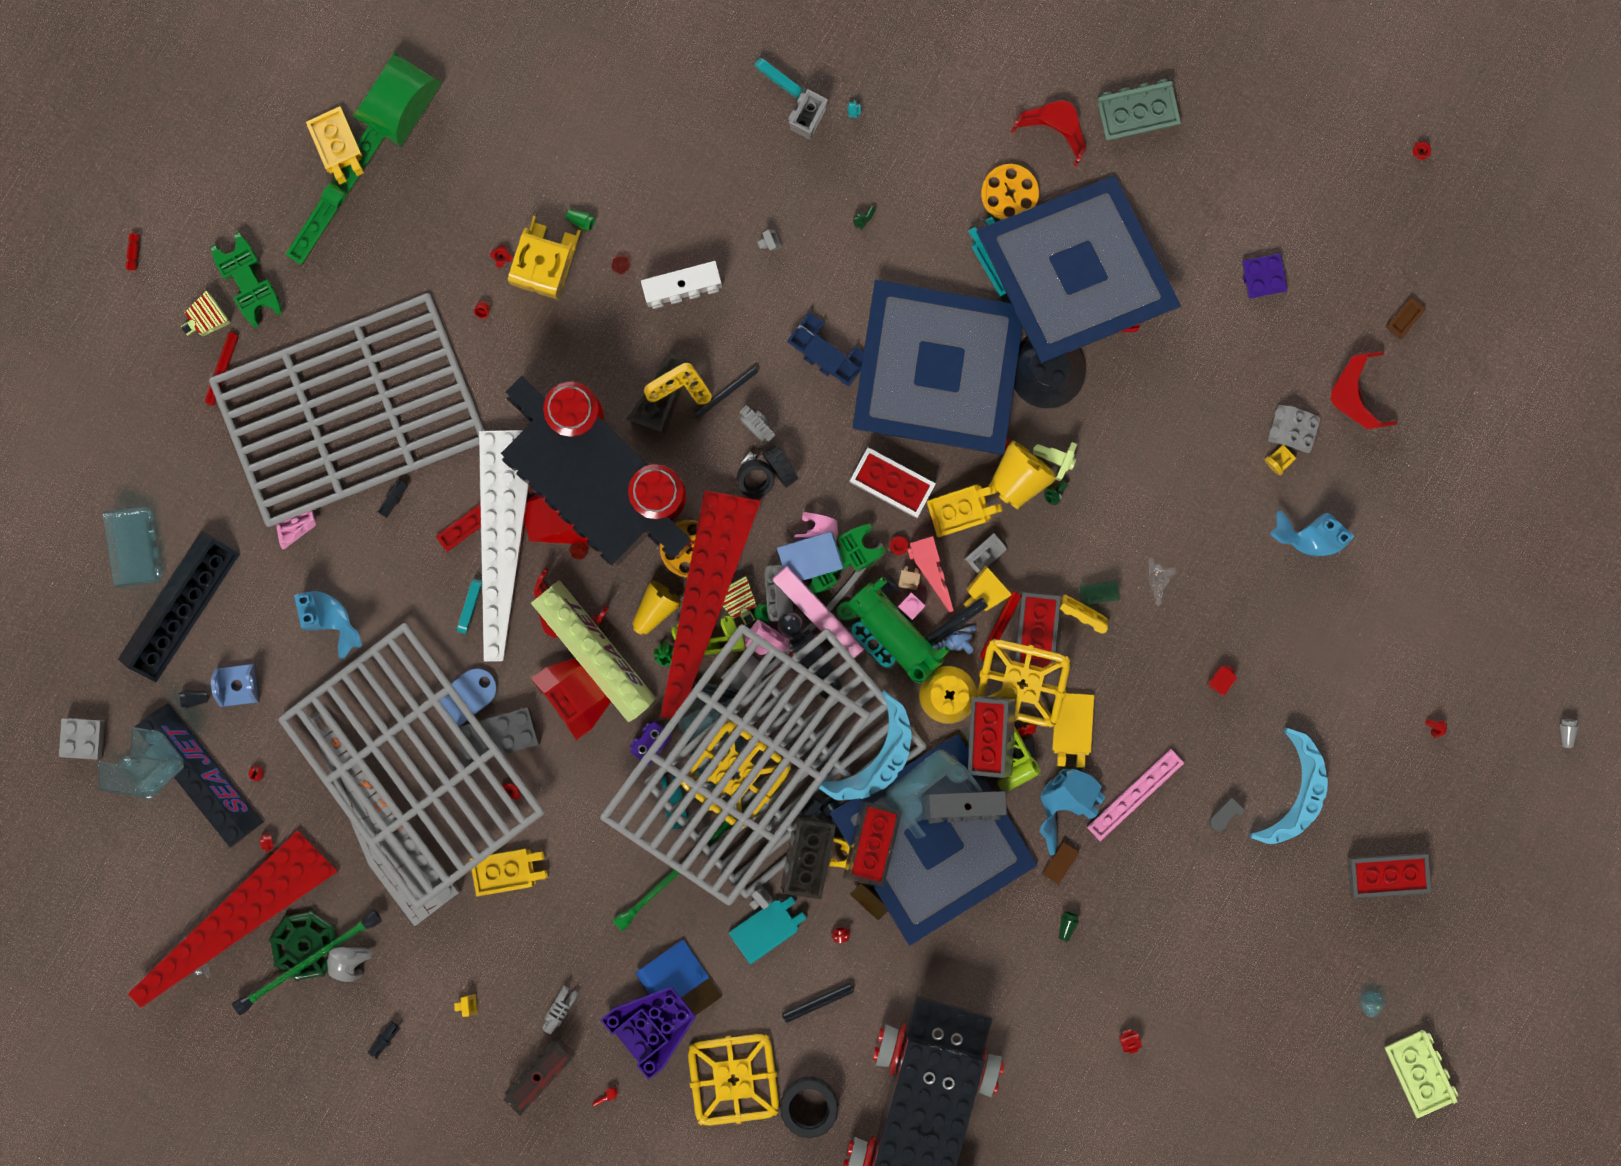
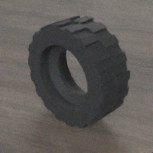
M775 444L762 453L764 459L784 487L787 488L799 479L788 460Z

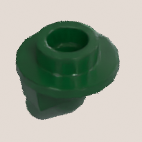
M870 206L866 214L855 212L853 217L855 227L863 230L866 223L873 217L876 208Z
M1063 480L1056 489L1052 487L1047 488L1044 491L1045 500L1051 505H1057L1063 498L1060 494L1069 484Z

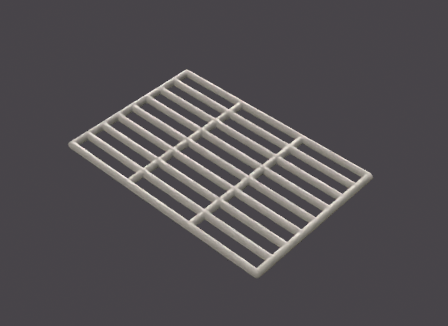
M429 293L209 379L216 401L267 527L274 526L479 445V437L415 462L410 452L412 450L475 426L478 436L479 431H484L443 324ZM426 302L430 313L365 338L361 327ZM433 320L436 331L372 355L369 344ZM352 330L355 331L358 341L293 365L290 357L291 354ZM440 338L443 345L442 349L379 373L375 362ZM356 349H362L364 359L300 383L297 372ZM447 355L450 366L386 391L382 380ZM283 358L286 369L222 394L219 382ZM362 367H369L372 374L371 377L315 399L307 400L304 390ZM454 373L457 384L393 409L390 397ZM290 376L293 387L232 411L228 410L226 400ZM371 384H376L379 394L316 419L314 418L311 408ZM461 391L464 402L400 426L397 415ZM297 394L300 401L299 405L241 428H235L232 418ZM380 401L383 402L386 412L321 436L318 428L319 425ZM468 409L471 416L470 420L407 444L403 433ZM304 411L307 419L306 423L243 447L239 436ZM384 420H390L392 430L328 454L325 443ZM311 429L315 440L250 465L246 454ZM390 438H397L400 445L399 448L335 472L332 461ZM318 447L321 458L260 482L256 481L254 471ZM399 455H404L407 465L347 489H342L339 479ZM325 465L328 472L327 476L269 499H263L261 489ZM332 482L335 490L334 494L273 518L270 517L267 507Z
M406 623L401 624L278 719L279 723L416 910L420 909L544 815V810ZM403 632L444 688L438 693H433L395 641ZM389 644L428 697V700L421 706L418 705L380 653V650ZM374 656L412 708L413 712L405 718L364 662ZM357 667L398 723L392 728L388 729L350 677L349 673ZM340 680H344L382 732V735L373 741L335 689L334 685ZM324 692H329L367 744V747L359 753L318 698ZM449 694L489 748L483 755L480 756L440 702L446 695ZM311 702L352 756L344 764L303 710ZM432 706L436 708L474 760L466 768L424 713ZM297 714L337 768L330 775L325 773L288 722L294 715ZM416 718L420 719L459 772L450 780L409 725ZM403 729L443 783L437 790L434 791L394 737L400 730ZM386 741L390 743L428 795L421 802L418 803L378 748ZM371 752L412 806V809L404 815L363 760ZM495 756L535 812L527 818L524 817L485 762ZM357 764L397 818L389 826L348 772L354 765ZM478 767L518 820L519 824L510 830L470 776V773ZM341 775L382 830L375 837L370 835L333 784V781ZM464 779L504 834L497 841L493 840L455 788V785ZM449 791L489 846L481 853L477 851L439 799L445 792ZM432 802L473 857L465 865L424 811V808ZM416 814H418L458 869L451 876L446 874L408 822ZM402 826L442 880L435 888L430 885L393 834L399 827ZM386 837L427 892L419 900L378 846V843Z
M742 624L734 632L601 814L600 819L726 905H732L870 718V713ZM743 634L746 635L752 642L710 697L702 689ZM758 645H760L768 652L726 708L717 701ZM776 656L783 661V664L745 716L741 718L733 713L773 657ZM789 667L793 668L799 674L761 726L756 729L749 722ZM807 678L814 683V686L775 739L772 740L764 733L803 680ZM820 689H823L830 696L788 751L780 745ZM698 697L706 703L664 760L656 752ZM837 699L845 707L807 759L802 761L795 755ZM714 708L722 715L684 767L679 770L672 765L673 761L711 709ZM854 711L861 717L822 770L818 772L811 765L849 713ZM730 719L737 724L736 728L698 780L695 781L687 774L726 721ZM746 730L753 737L711 792L703 786L742 731ZM760 740L769 747L727 803L718 796ZM776 751L784 758L744 813L740 812L734 806ZM650 760L660 766L620 822L616 821L610 815ZM792 762L799 767L798 771L759 824L749 817L788 764ZM665 772H670L676 778L637 831L634 833L629 830L626 825ZM808 773L815 778L775 834H772L765 827L804 774ZM683 781L691 789L650 844L641 837ZM699 792L707 798L667 854L663 853L657 847ZM715 803L722 808V811L681 865L673 857L712 804ZM728 814L737 818L738 821L699 874L696 875L690 871L689 867ZM744 824H746L754 831L712 886L704 880ZM759 835H762L769 842L730 895L727 896L720 891V888Z
M825 629L791 658L799 662L827 638L834 647L812 664L808 670L814 674L836 654L840 653L845 662L823 681L830 685L851 667L857 676L839 692L847 695L863 681L870 690L856 700L855 703L861 707L874 695L882 703L870 713V718L861 729L863 730L885 710H888L882 691L829 629ZM778 669L748 693L733 713L737 714L761 694ZM792 682L781 691L775 687L771 692L774 697L756 712L749 724L753 725L771 710ZM806 695L794 705H791L788 701L784 706L786 711L773 721L764 734L769 736L787 721ZM821 706L805 720L800 716L796 722L798 726L786 735L780 745L785 747L804 731ZM851 711L849 715L846 717V719L849 716H851L854 713V711ZM835 719L817 734L813 731L809 736L810 740L800 748L795 756L800 758L813 746L817 745ZM717 720L681 750L673 761V766L700 745ZM889 722L841 762L838 760L823 781H830L839 773L844 779L852 777L846 767L888 733ZM911 726L912 740L917 746L910 751L905 766L927 747ZM850 730L829 748L825 746L821 751L822 754L815 759L811 767L816 769L824 761L829 760ZM728 735L716 744L711 751L712 754H717L728 739ZM743 746L738 752L741 753L745 746ZM761 756L753 763L756 764ZM706 757L703 760V762L699 765V767L695 770V772L698 771L711 759ZM873 758L869 763H867L854 775L858 774L859 772L867 768L875 760V758ZM656 771L644 781L645 785L648 784ZM769 773L760 782H754L753 785L761 789L772 773ZM805 773L800 781H802L809 774ZM712 781L705 782L703 786L705 788L708 787ZM790 781L770 797L769 803L766 802L752 819L753 821L767 809H770ZM670 784L662 791L655 786L651 792L659 800ZM752 790L746 792L741 798V807L757 794ZM725 792L722 795L721 799L724 798L728 793ZM803 794L783 811L778 810L765 829L771 831L779 823L782 824ZM828 796L826 799H824V800L821 802V804H822L825 800H827V799H829V798H832V797H831V796ZM684 797L674 805L668 800L664 807L672 815ZM700 807L686 819L682 815L679 817L677 822L683 829L686 828ZM813 815L810 819L804 816L796 824H791L769 855L792 836L799 845L747 889L744 887L740 894L744 898H748L753 894L754 891L835 825L833 819L825 822L806 839L798 831L816 816ZM714 820L699 833L694 829L690 837L698 843ZM727 832L711 847H709V845L706 844V846L703 848V851L709 858L713 855V853L716 851L718 846L721 844V842L724 840V838L727 836L729 832ZM759 835V837H758L757 840L754 842V844H755L757 841H759L763 836H762V835ZM742 845L723 861L719 858L715 865L722 873ZM758 855L735 875L731 873L728 880L734 887Z

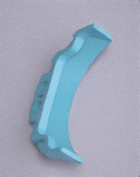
M883 690L882 694L888 708L889 728L884 746L875 760L858 774L838 781H822L818 788L836 800L863 799L881 789H885L897 778L898 772L906 764L912 739L909 719L903 705L885 690Z
M1284 728L1283 732L1293 742L1300 758L1302 768L1301 787L1293 807L1283 819L1268 829L1249 834L1250 838L1267 844L1283 842L1302 833L1317 818L1327 793L1328 778L1325 762L1319 750L1306 734L1289 728Z

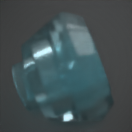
M1366 992L1360 996L1359 1004L1364 1014L1374 1017L1379 1015L1385 1007V999L1376 992Z

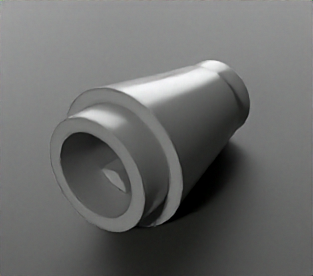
M1562 719L1561 724H1559L1562 747L1573 748L1579 725H1577V720Z

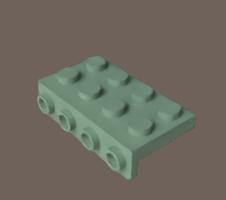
M1167 79L1157 81L1156 85L1149 86V83L1138 85V89L1123 88L1119 90V93L1115 94L1105 92L1100 94L1101 97L1097 99L1106 141L1181 124L1173 91V81L1168 82Z

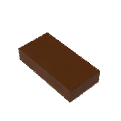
M1411 297L1386 328L1399 339H1402L1426 309Z
M1062 842L1042 874L1059 885L1080 852Z

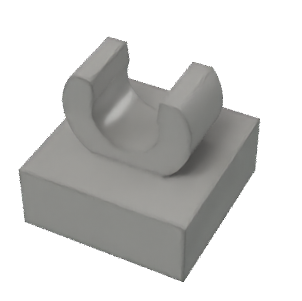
M775 230L763 232L764 239L757 242L760 249L769 248V250H777L782 247Z
M760 886L751 895L754 899L749 905L754 910L759 905L765 909L774 899L763 886Z

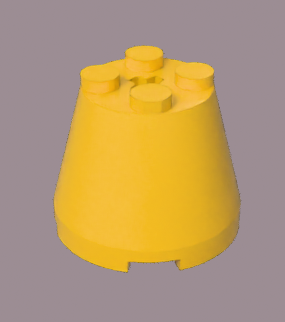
M1012 441L1008 445L988 486L995 485L997 492L1000 493L999 498L1019 509L1051 485L1057 477H1055L1056 474L1041 459H1038L1021 444Z
M953 666L939 667L922 682L919 691L920 704L925 713L933 720L946 724L956 723L966 718L971 713V698L977 696L976 686L972 678L964 670ZM946 690L955 692L953 700L945 699Z

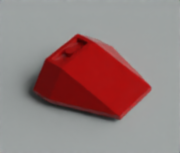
M535 494L527 499L524 522L529 541L588 545L586 543L587 537L584 539L572 529L574 525L567 524L558 515L560 513L559 510L556 512L544 502L546 497L542 498Z
M576 658L548 666L531 678L541 694L545 695L565 722V727L576 741L592 730L611 703L610 699Z

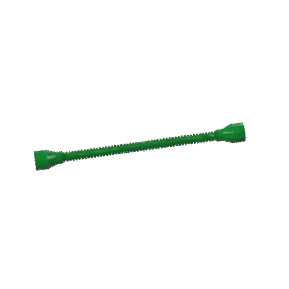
M727 821L723 822V826L719 827L708 841L709 847L726 830H730L733 825ZM675 869L672 873L670 872L634 908L632 907L628 911L619 914L613 920L614 924L623 932L631 924L639 910L658 895L668 883L670 884L679 875V872Z

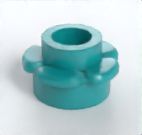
M856 100L848 102V117L857 119V115L861 114L860 104H857Z

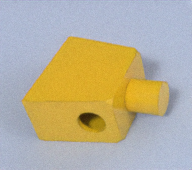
M984 566L966 588L971 597L963 605L967 608L978 599L984 598L988 603V607L984 611H988L1010 597L1011 593L988 567Z

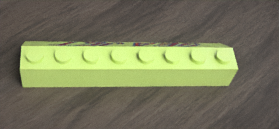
M560 580L531 602L533 607L628 722L637 718L655 701L656 697Z

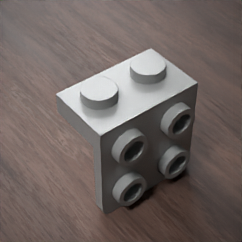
M1278 405L1268 442L1286 445L1302 452L1310 453L1320 417L1293 406Z

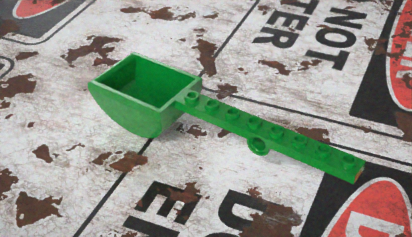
M393 52L352 115L355 119L368 126L357 143L362 154V159L359 160L363 171L385 138L402 148L442 86V82L417 68L395 52ZM351 165L341 169L346 182L339 184L338 180L334 178L326 186L321 195V200L286 252V256L300 265L304 264L361 176L356 175Z

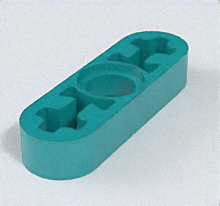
M759 58L754 64L757 70L796 99L803 92L801 87L764 59Z
M473 579L457 627V632L467 634L482 588V581Z
M862 622L855 623L852 627V635L881 666H892L895 662L892 656L890 657L891 663H882L883 657L880 654L878 657L875 656V653L879 652L882 648L880 642L878 649L870 650L868 648L869 640L876 639L873 635L868 637L865 643L861 641L864 637L861 634L858 636L855 634L857 631L856 626L862 627L864 625ZM865 627L864 633L868 635L870 631ZM886 649L882 651L885 655L890 654Z

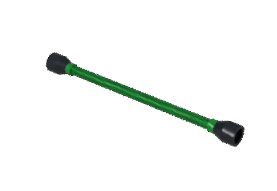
M373 909L356 926L309 956V958L303 960V962H300L299 965L297 964L257 992L240 997L234 1001L232 1006L237 1014L242 1015L247 1012L262 995L264 996L281 983L287 981L295 973L297 974L314 963V961L324 956V954L326 955L330 950L353 937L357 932L375 927L383 922L379 913Z

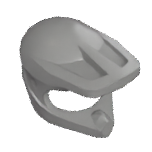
M362 947L334 948L329 951L327 959L328 974L332 978L344 982H353L361 979L363 971L361 969L355 970L354 968L361 962L371 959L372 953L370 950Z

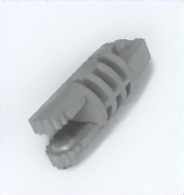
M565 985L544 1018L546 1021L542 1028L549 1034H552L556 1026H560L578 996V992L573 991L566 1002L563 1001L569 989Z

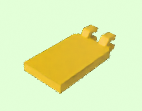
M341 106L306 122L325 169L330 174L334 173L339 184L346 182L344 173L341 170L346 166L351 165L357 176L364 173L359 163V160L362 159L361 151Z
M974 485L926 501L937 538L989 522V519H991L990 515L1002 512L1001 504L987 507L985 496L997 493L995 485L983 489L981 486Z
M1066 693V696L1063 697L1059 718L1056 725L1053 726L1052 750H1054V753H1057V766H1066V754L1076 755V767L1085 768V755L1091 753L1094 695Z
M526 848L488 856L471 869L476 897L533 887V884H536V880L548 878L547 870L534 872L532 861L545 859L544 851L531 853Z

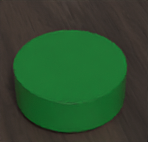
M847 601L842 602L837 608V614L842 620L849 621L856 615Z

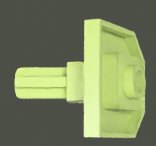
M1072 442L1066 453L1052 447L1050 449L1037 444L1033 448V454L1059 466L1056 480L1061 481L1065 472L1068 469L1072 470L1075 465L1074 451L1077 444Z

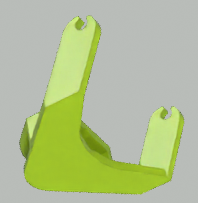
M725 616V618L721 619V627L726 636L710 639L704 655L719 654L723 649H720L719 643L728 642L737 630L731 616ZM678 624L672 627L674 639H676ZM743 635L730 653L745 650Z

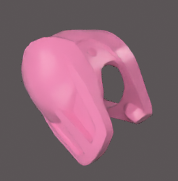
M803 512L802 520L813 521L815 527L812 530H807L806 534L794 535V540L800 541L832 531L837 544V520L819 514Z

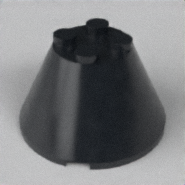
M1029 338L1021 342L1014 381V389L1019 397L1032 406L1044 409L1057 408L1070 402L1081 390L1086 375L1085 360L1080 349L1041 364Z

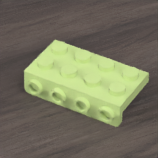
M1423 1030L1384 1047L1417 1119L1446 1105L1457 1103L1456 1097H1458L1455 1087L1450 1086L1448 1082L1450 1079L1446 1068L1443 1069L1440 1064L1442 1058L1439 1052L1433 1049L1432 1044H1434L1431 1034H1427Z

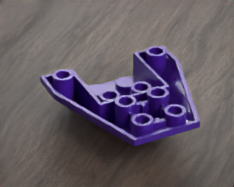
M671 986L615 1007L600 1021L612 1035L615 1033L639 1062L637 1067L650 1080L665 1067L696 1016Z

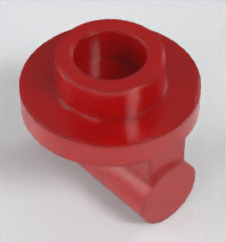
M1431 719L1425 721V725L1432 728L1431 735L1434 738L1441 737L1446 733L1447 723L1440 720L1436 722Z

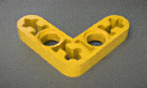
M691 363L679 365L647 384L644 388V394L650 402L660 400L683 385L697 404L704 405L712 398L707 385ZM674 380L672 384L665 385L667 381ZM698 381L697 385L690 386L691 383Z

